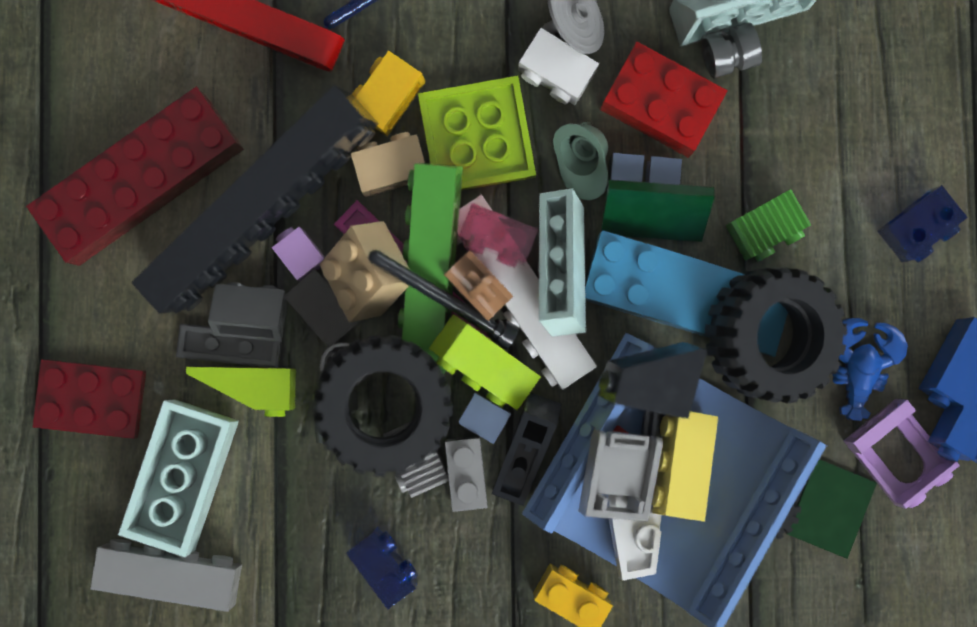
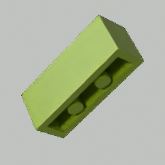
M454 314L429 348L439 356L436 361L438 365L451 374H454L456 369L462 372L464 376L461 380L477 392L481 387H484L489 391L485 397L501 408L507 403L515 410H518L541 378L533 370Z

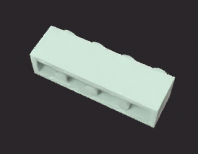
M573 188L539 194V321L551 336L586 333L584 206Z

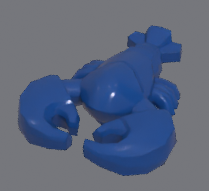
M846 318L842 320V324H847V335H843V344L846 345L845 354L839 356V359L846 366L845 368L840 366L836 374H832V379L835 384H846L848 404L839 407L840 414L845 415L848 420L862 421V418L868 419L871 414L864 408V405L868 401L872 389L882 392L887 384L889 374H880L881 370L899 364L906 357L908 344L904 334L896 327L887 323H875L873 328L881 330L887 337L885 340L881 338L880 334H873L874 342L884 355L880 356L871 344L862 345L852 351L850 347L863 339L866 334L862 330L858 334H853L852 330L859 326H868V321L860 318Z

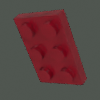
M41 359L33 428L131 439L138 438L146 371Z

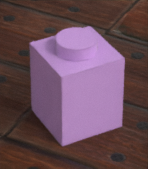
M290 227L277 236L276 240L278 243L272 249L296 280L304 282L321 268L319 264L325 256L301 227H297L295 230Z

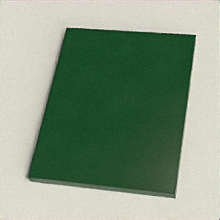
M819 459L806 481L799 499L800 501L797 504L801 507V513L796 515L799 518L798 524L793 523L791 526L793 531L790 534L786 532V534L848 559L877 482Z

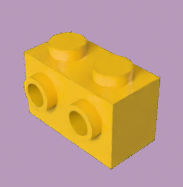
M389 50L383 58L380 56L375 60L369 72L371 76L364 86L360 84L352 93L358 102L379 123L375 129L388 137L426 82L420 71Z
M550 563L533 592L534 601L578 627H601L613 607L609 597H607L609 592L593 582H590L589 586L577 579L579 575L562 564L558 568Z

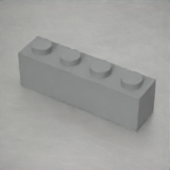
M111 539L110 543L108 542L97 548L91 590L226 612L236 604L242 564L233 563L232 557L213 555L212 559L201 558L197 551L183 557L147 544L144 545V548L131 546L132 542L125 539Z

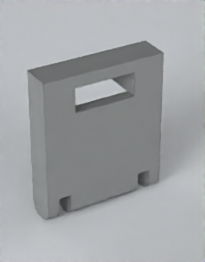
M594 430L591 437L578 511L585 517L649 521L663 446L662 438L659 436L649 437L647 435L607 431L605 434L604 431ZM602 494L628 496L627 507L607 506L608 498Z

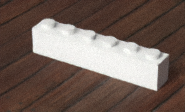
M482 194L460 208L457 246L463 243L468 251L471 250L514 296L505 304L507 311L503 315L506 320L518 326L527 338L522 341V344L533 359L539 356L545 365L541 372L550 386L554 387L558 384L560 389L563 390L597 367L576 334L551 336L539 321V279Z

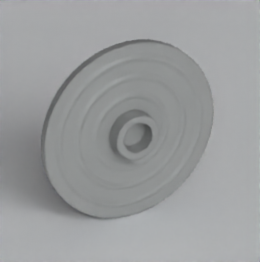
M548 0L552 20L543 25L544 30L552 35L559 32L564 41L579 53L592 54L600 49L604 40V23L595 0Z

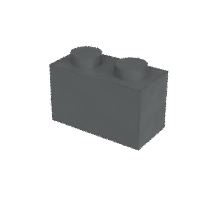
M231 282L227 285L215 284L208 318L213 335L282 342L288 309L285 291L270 285L258 288L247 287L236 282Z

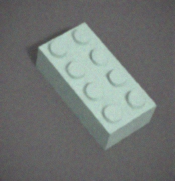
M176 399L164 400L118 535L183 557L194 552L239 420Z

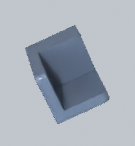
M475 392L461 416L459 424L494 444L511 413Z

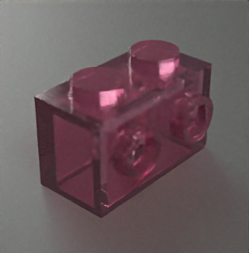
M472 203L460 231L459 240L465 242L463 245L465 249L483 255L484 250L497 255L496 261L515 268L517 264L524 266L538 229Z

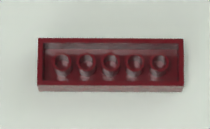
M196 86L26 207L64 262L80 266L239 154L244 148L208 97Z

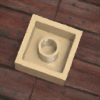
M384 221L351 226L319 264L349 323L381 316L409 287V285L372 264L368 259L371 251L378 250L409 269Z

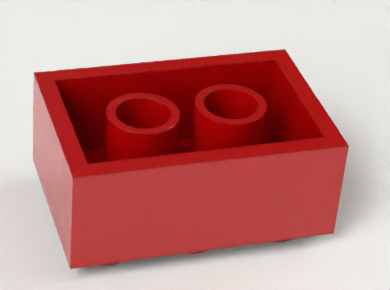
M636 41L600 110L689 158L699 145L728 90Z

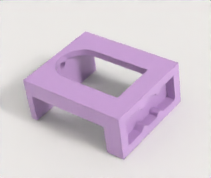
M895 399L843 441L892 503L906 509L908 507H916L922 503L927 497L925 493L934 486L939 487L947 483L953 477L952 472L960 465L958 462H951L937 454L938 448L927 442L930 436L912 415L916 411L908 400ZM895 427L900 430L923 461L924 469L922 475L912 483H903L895 478L871 448V446Z

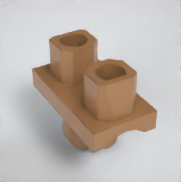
M471 250L463 255L444 274L487 321L514 297Z

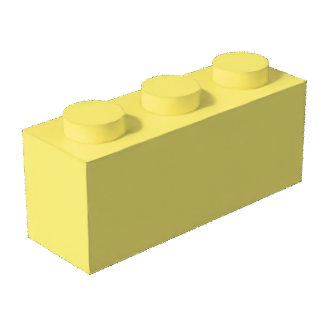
M690 411L688 419L665 415L662 418L660 434L663 436V446L652 499L653 514L705 522L718 416Z

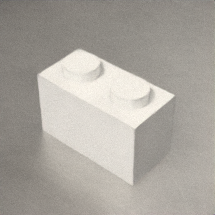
M540 28L521 58L518 71L522 72L521 77L529 84L536 87L541 84L551 90L550 95L560 103L567 104L570 102L576 105L595 75L599 63L585 54L577 52L564 41Z

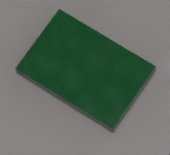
M609 180L601 231L628 237L702 242L715 198L714 187Z

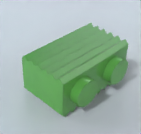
M790 189L726 225V228L745 261L755 257L756 261L759 262L775 253L774 245L785 241L788 246L805 237L803 230L811 226V223Z

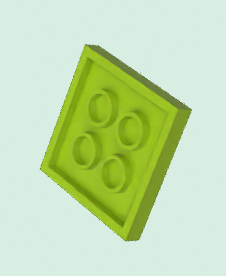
M518 76L418 93L430 163L463 166L461 191L536 177Z

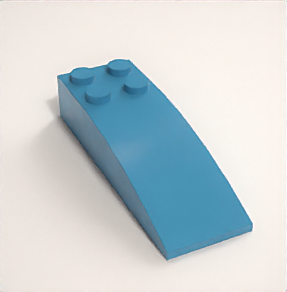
M601 231L598 235L585 278V301L710 338V335H705L706 324H711L712 316L708 315L711 305L719 303L720 300L717 299V294L722 288H731L729 285L730 280L744 274L667 249ZM779 302L766 311L760 321L757 333L760 353L772 357L776 356L788 314L787 310Z

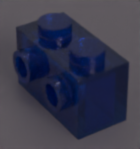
M941 185L927 191L877 232L902 263L914 259L918 263L934 252L932 245L942 239L945 242L955 236L961 230L958 225L968 217Z
M376 527L352 545L346 554L388 610L416 589L418 573L408 559L403 561L397 553L396 549L398 546L392 536L387 531L382 532L379 527Z

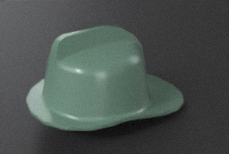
M590 121L583 122L580 125L569 123L561 126L554 134L553 145L564 185L567 189L573 188L579 199L593 200L599 198L605 192L608 185V171L605 161L608 153L606 137L598 128L592 126Z

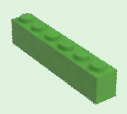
M416 163L414 164V170H410L408 176V189L413 192L412 205H408L406 209L405 222L407 226H410L409 240L406 239L404 242L403 258L408 260L407 265L410 270L453 295L454 285L444 274L456 263L463 166ZM409 286L402 293L405 295L404 308L400 309L398 317V327L403 329L402 340L415 343L437 361L439 356L429 348L451 318L452 311ZM438 365V366L440 367V369L442 370L443 373H445V372L447 371V370H445L444 368H442L440 365Z

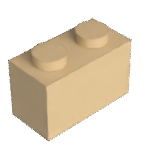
M409 132L399 133L390 137L391 142L377 145V142H368L362 147L358 146V151L351 153L361 192L365 197L408 185L409 172L414 170V164L425 163L417 134L410 136Z

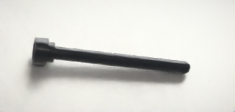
M373 250L369 253L368 259L372 264L486 331L487 337L491 338V341L503 350L509 348L515 340L518 326L506 319L502 321L500 319L495 321L490 319L487 321L475 308L382 252Z

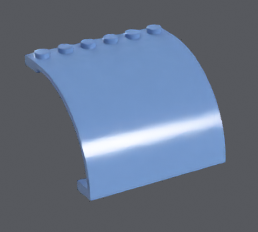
M626 333L611 360L656 348ZM699 379L691 412L718 416L705 522L662 515L660 531L662 533L656 574L637 579L686 610L687 613L707 627H724L826 445L765 415L706 381ZM598 380L522 515L549 533L555 531L617 566L609 518L585 517L578 511L593 431L601 430L606 434L607 431L612 432L619 425L630 434L641 435L644 410L616 405L598 396L600 390Z

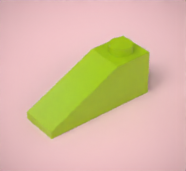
M186 367L187 375L254 410H265L264 416L285 417V410L295 409L296 369Z

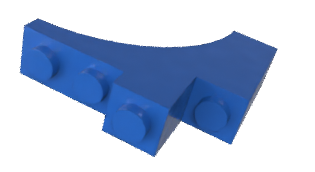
M970 317L955 320L919 387L921 391L929 395L928 400L931 403L945 409L927 442L938 448V455L951 462L968 460L977 463V318Z

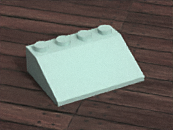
M673 0L669 11L681 47L699 42L703 35L722 30L727 34L730 27L748 22L755 26L807 11L817 0Z

